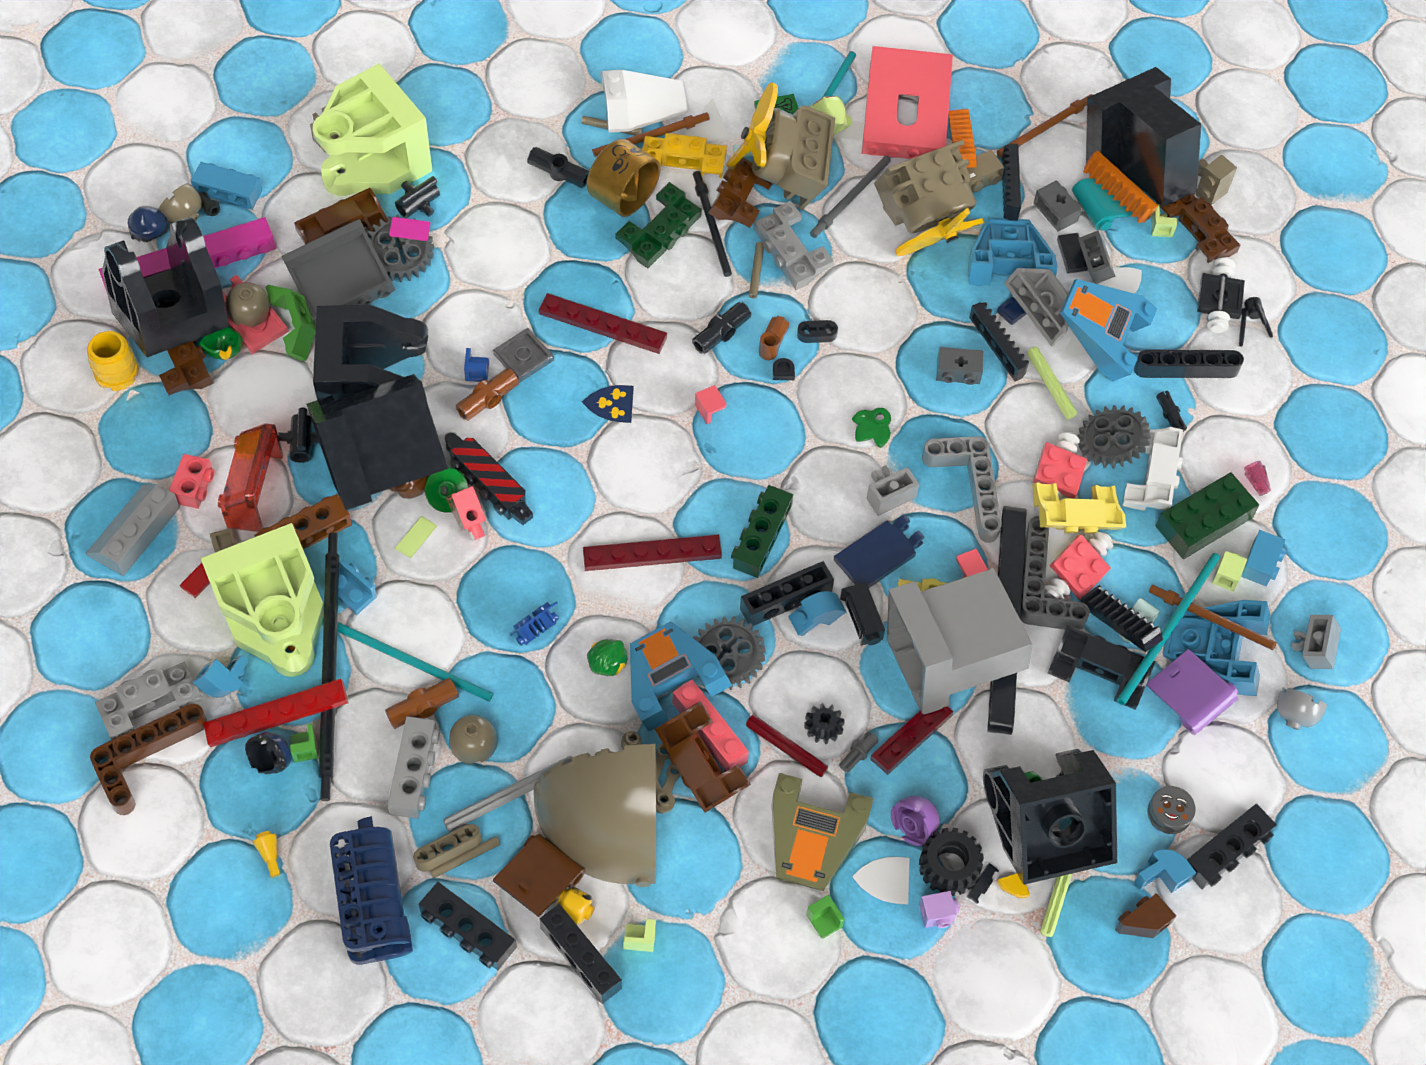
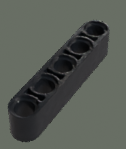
M1143 350L1138 354L1134 372L1142 378H1234L1241 369L1244 357L1236 350Z

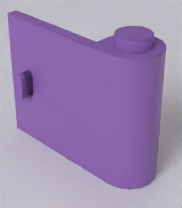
M1189 649L1146 684L1149 689L1179 716L1182 725L1192 735H1196L1238 700L1237 694L1239 693L1232 683L1229 682L1227 684Z

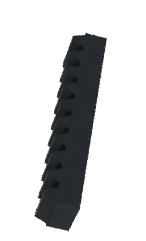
M1009 144L1004 146L1001 158L1002 165L1004 166L1002 175L1003 218L1009 221H1018L1021 210L1019 145Z
M979 302L972 305L969 319L1015 382L1022 379L1027 372L1029 364L1028 360H1023L1025 355L1019 354L1020 348L1014 347L1015 341H1009L1010 334L1005 335L1006 329L1000 328L1001 322H995L997 316L991 315L992 309H986L987 302Z
M1100 585L1080 599L1081 603L1087 605L1092 615L1145 653L1163 640L1159 626L1154 627L1151 621L1148 623L1146 617L1141 618L1139 612L1134 613L1133 608L1128 609L1127 604H1122L1119 598L1115 600L1114 595H1109L1106 589L1103 591Z

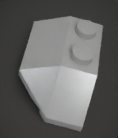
M1017 268L1004 284L1048 343L1054 346L1068 331L1069 325L1060 314L1068 292L1049 269Z

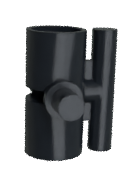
M431 176L416 187L414 185L411 186L408 181L401 184L405 195L395 201L396 209L401 216L410 217L418 210L424 212L428 217L434 213V210L430 207V202L440 196V191L436 186L437 180L434 176Z
M304 407L299 408L298 414L291 417L290 431L287 433L278 432V441L290 444L289 457L297 463L310 461L311 446L320 444L317 435L312 432V420L307 415V408Z

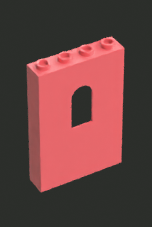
M879 46L872 47L861 154L912 159L946 146L953 54ZM899 94L919 96L917 121L913 125L905 126L897 120Z

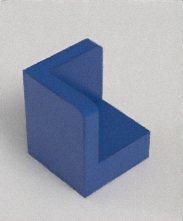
M466 348L464 364L465 381H488L489 358L472 357L471 348Z

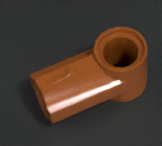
M772 317L765 333L761 335L759 356L764 360H773L778 355V349L789 328V322L784 317Z

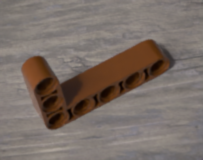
M188 704L93 749L90 754L91 763L110 804L117 814L128 815L133 812L136 805L121 769L203 731L204 722H207V719L200 705ZM193 716H199L198 719L190 721ZM177 726L175 730L167 731L168 728ZM148 737H154L150 742H144ZM131 747L130 751L122 753L123 749ZM103 758H108L105 763H99ZM118 778L116 782L108 783L110 779ZM121 798H127L124 803L117 804Z

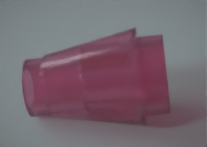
M1261 461L1253 462L1244 467L1245 477L1259 496L1271 491L1266 467L1262 465Z

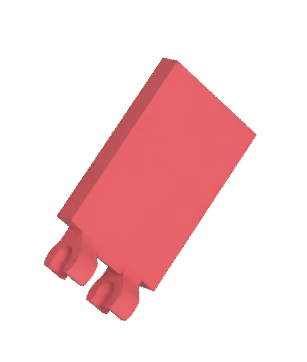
M238 275L229 279L232 283V288L237 284L243 283ZM223 292L224 303H225V308H226V297H227V296H226L225 293ZM271 306L267 319L253 327H247V325L242 324L237 325L230 320L227 314L230 328L241 334L244 340L243 344L251 354L289 332L288 327Z

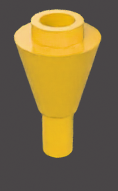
M270 831L261 832L256 835L257 839L253 840V844L264 862L267 863L270 877H278L281 874L276 861L277 834H271Z

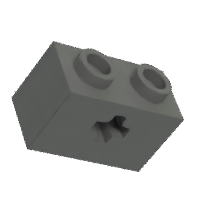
M1057 180L1036 191L1035 206L1057 232L1078 222L1081 207Z
M1099 231L1078 238L1089 273L1095 284L1116 277L1104 240Z
M947 347L939 348L936 381L946 383L958 382L968 385L980 384L983 373V351Z

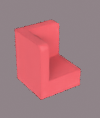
M715 385L695 393V406L706 424L711 423V415L726 408L727 404Z
M977 549L958 555L956 558L964 573L963 578L988 570Z

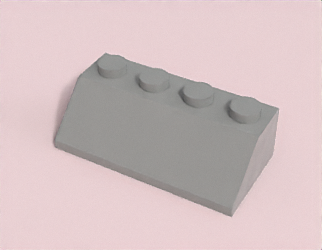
M158 484L142 485L88 549L86 555L124 576L179 510L180 506L176 495Z

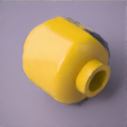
M572 887L569 890L565 889L556 906L560 904L577 925L582 923L584 919L589 920L595 910V907L592 906V896L576 887Z

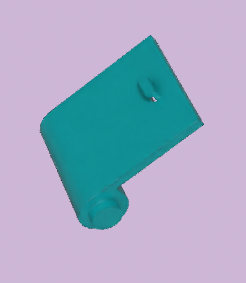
M1095 178L1080 180L1073 186L1072 192L1096 230H1107L1111 227L1115 218L1132 215L1131 211H1125L1126 206H1119V200H1113L1114 195L1107 194V189L1102 190V184H1096Z

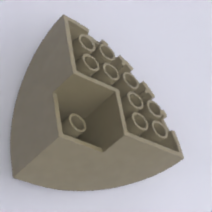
M655 744L624 746V751L612 752L608 748L601 749V751L595 753V756L591 757L589 753H584L572 757L571 763L560 762L551 767L550 772L541 775V781L536 782L534 785V808L539 826L547 840L586 869L585 874L617 884H636L638 887H648L651 884H656Z

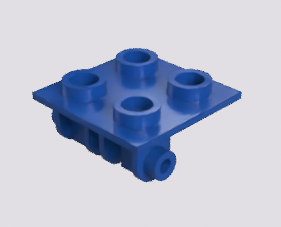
M556 601L552 605L546 602L532 612L533 618L528 615L513 626L515 630L510 635L512 636L515 633L518 635L516 640L520 646L529 644L533 639L540 636L536 627L541 633H544L545 630L556 624L559 618L555 612L550 613L549 609L558 604V602Z

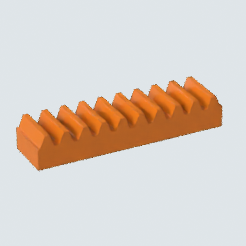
M969 109L950 110L948 112L952 144L963 140L965 144L959 149L963 160L968 159L969 165L966 168L977 167Z
M1099 151L1092 154L1083 172L1090 173L1089 178H1095L1096 184H1102L1101 189H1107L1108 195H1114L1113 200H1119V206H1126L1125 211H1131V217H1138V223H1145L1149 220L1158 205Z

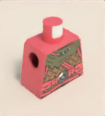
M473 486L448 496L446 499L460 530L468 529L472 541L484 537L485 534L480 523L486 521ZM467 512H470L472 514V521H469L467 519Z

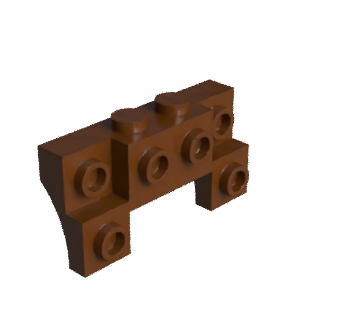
M743 157L732 168L729 167L723 176L725 181L722 180L716 189L719 193L709 214L718 220H732L750 228L760 211L746 202L754 184L761 185L769 190L773 183L755 176L752 171V163Z
M368 188L329 207L322 208L318 212L294 222L297 233L306 245L360 219L363 227L374 232L373 225L380 227V220H383L385 223L388 220L376 195L371 188Z
M1190 194L1164 207L1159 205L1167 214V217L1173 218L1180 215L1178 221L1199 242L1195 249L1202 251L1208 258V263L1221 257L1229 258L1238 252L1240 244L1227 231L1229 225L1226 220L1203 197L1197 199L1193 194Z
M198 339L167 350L175 367L160 374L159 377L169 396L183 390L203 389L214 384L202 360L206 356L201 346L196 347L195 345Z
M700 701L660 725L655 731L667 749L671 763L682 774L683 783L691 789L705 813L751 784L739 764L722 773L698 733L699 730L713 722Z

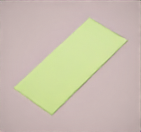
M421 516L394 549L411 558L435 530L437 525Z

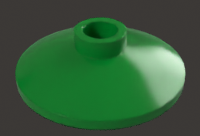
M449 468L429 475L425 484V496L428 503L435 510L450 513L452 510L446 498L467 489L468 484L465 477L459 471ZM443 486L447 490L445 495L441 493V488Z

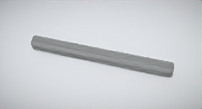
M568 756L444 818L443 822L446 829L453 831L534 790L535 783L541 781L543 773L547 774L551 771V767L560 762L571 763L572 756Z

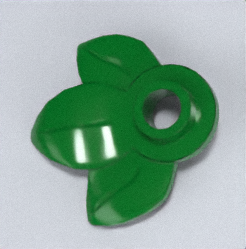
M887 409L861 410L852 417V421L858 425L855 431L856 442H863L873 438L879 448H882L888 442L891 435L889 429L891 415ZM878 415L884 416L881 421L876 420V417Z

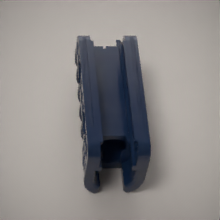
M372 816L358 820V829L336 833L330 840L342 939L350 961L356 965L394 959L413 952L407 916H404L392 831L385 827H374ZM343 839L345 843H348L340 849L338 846H335L339 844V840ZM344 863H349L350 870H345ZM344 880H349L350 887H345ZM348 894H351L352 903H350ZM351 910H355L357 916L352 917ZM350 928H356V934H352ZM366 951L362 953L361 958H357L356 954L352 955L355 952Z

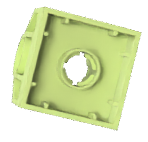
M380 63L335 87L323 113L313 123L315 140L330 155L321 166L323 184L328 192L337 196H347L371 188L374 194H392L402 188L401 184L408 181L410 184L432 172L426 118ZM333 134L339 135L336 139L331 138ZM339 169L345 170L342 174L337 173Z
M293 524L285 525L202 557L201 561L237 647L271 664L283 676L294 677L308 671L315 659L314 647L322 626L324 604ZM288 646L295 647L292 653H287L285 650Z

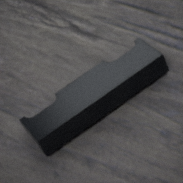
M988 863L966 897L978 904V898L981 894L986 893L993 882L992 876L995 872H999V870Z

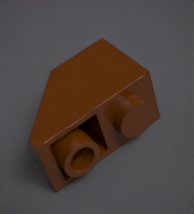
M1156 893L1151 898L1148 896L1143 897L1136 904L1138 908L1133 912L1129 910L1124 912L1118 918L1119 924L1115 930L1118 934L1154 938L1172 924L1176 914Z

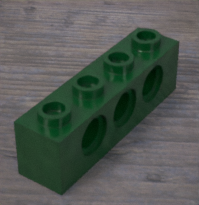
M768 485L765 492L761 491L757 500L759 506L757 510L753 509L749 516L748 522L750 524L748 529L743 528L739 539L741 543L739 547L735 546L732 551L733 569L756 578L759 577L792 507L794 494ZM766 511H773L774 513L769 514ZM757 529H764L765 531L759 532ZM755 547L757 550H749L748 548Z

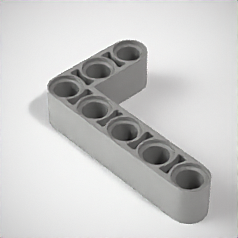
M978 436L928 440L925 443L922 461L926 466L968 467L979 538L986 543L997 540L1002 522L988 441Z

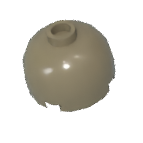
M186 183L172 192L174 196L170 200L166 198L158 209L170 223L192 217L196 221L200 216L198 212L201 209L202 201L197 190L191 184Z
M243 282L237 284L229 291L226 297V311L230 320L235 324L253 327L267 319L270 310V300L262 287L251 282Z
M480 715L461 717L450 730L449 744L451 751L459 761L467 764L486 761L494 754L497 748V733L493 724L487 718Z

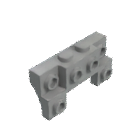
M792 201L773 208L771 215L755 221L754 230L763 242L766 252L773 256L777 268L782 269L795 290H798L808 285L823 271L833 267L834 261L824 246L811 252L806 250L790 227L801 221L802 215Z
M185 661L164 671L161 668L152 669L136 679L126 680L116 687L117 692L95 702L111 740L129 730H135L131 723L132 720L175 700L179 708L197 699L199 701L203 700L197 686L192 683L194 680Z

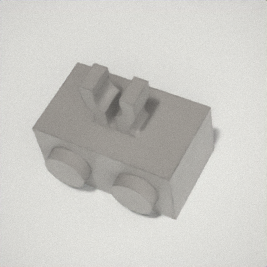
M885 465L882 467L885 478L878 475L876 470L871 473L875 483L869 485L867 500L878 516L917 497L919 483L908 467L890 475V470Z
M1310 615L1307 634L1294 631L1296 640L1304 641L1292 643L1291 647L1294 651H1303L1302 656L1310 669H1334L1341 628L1334 615Z

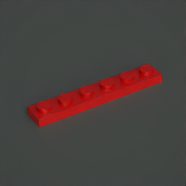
M338 679L204 722L207 744L210 747H214L348 704L344 682L342 679Z

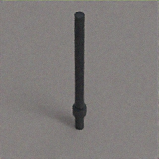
M695 171L693 178L696 184V195L700 197L724 277H729L732 275L716 220L714 216L709 214L711 209L708 198L709 191L707 185L703 182L701 172Z

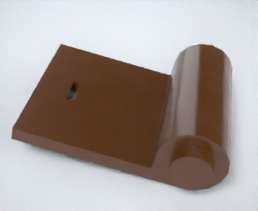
M537 834L536 836L531 835L526 840L524 848L493 878V882L539 917L567 887H575L580 882L586 869L541 834Z

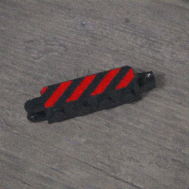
M452 432L445 435V445L450 453L451 466L464 474L467 483L471 486L474 485L481 497L493 504L495 511L499 515H504L508 520L513 518L522 525L533 518V513L526 504V490L474 438L467 437L462 440L457 434Z

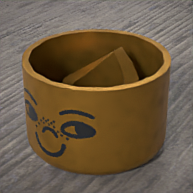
M615 140L600 152L592 164L587 178L588 193L621 217H628L645 204L655 189L661 171L660 162L628 140Z

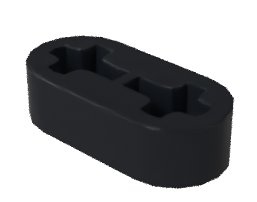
M831 320L803 321L797 328V338L803 343L832 342L837 338L838 333L837 324Z

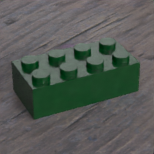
M1230 472L1163 511L1155 527L1184 560L1251 520L1259 507V503L1234 474Z

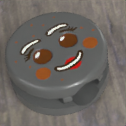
M1166 786L1155 792L1148 804L1147 814L1151 824L1157 830L1166 834H1178L1190 825L1195 816L1196 807L1193 798L1187 791L1176 786Z

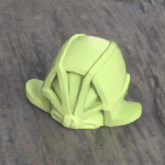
M838 96L823 97L810 106L835 117L833 138L837 133L852 124V119L849 115H846L844 104Z

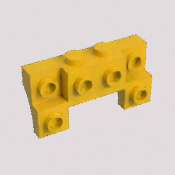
M666 133L665 138L645 136L642 147L643 151L660 162V166L662 163V166L701 170V176L708 173L719 175V178H722L727 146L708 144L707 138Z

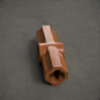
M506 368L490 381L483 380L475 386L473 393L456 404V410L464 420L469 421L485 408L492 409L497 406L503 395L519 385V380L511 369Z
M448 678L428 689L422 687L412 691L407 699L385 709V713L392 727L396 729L405 724L406 716L426 719L433 715L438 707L458 698L459 695L452 680Z

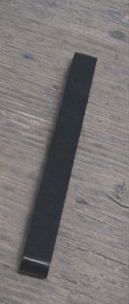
M1003 506L998 577L1020 618L1027 509ZM1017 673L990 681L987 732L1012 735Z

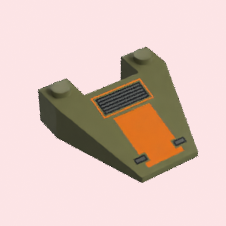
M779 773L771 804L776 878L824 891L865 832L873 798L850 792L844 814L799 802L798 798L803 779Z

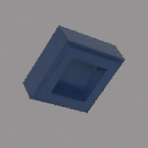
M1011 297L997 309V313L1011 325L1027 314L1014 297Z

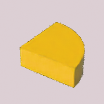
M1017 873L997 880L1001 890L1016 896V898H1028L1030 896L1026 884L1023 885Z

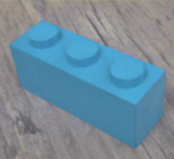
M200 162L190 180L191 185L198 193H203L204 191L212 199L253 210L262 192L259 177L237 172L234 169L222 168L212 163Z

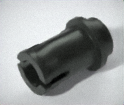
M199 192L202 201L201 207L204 209L205 214L216 216L220 212L219 203L212 200L206 192Z

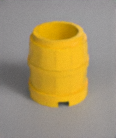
M104 331L93 336L87 346V355L90 368L93 370L94 378L99 386L111 388L112 391H119L132 385L139 369L132 348L124 336L114 331Z

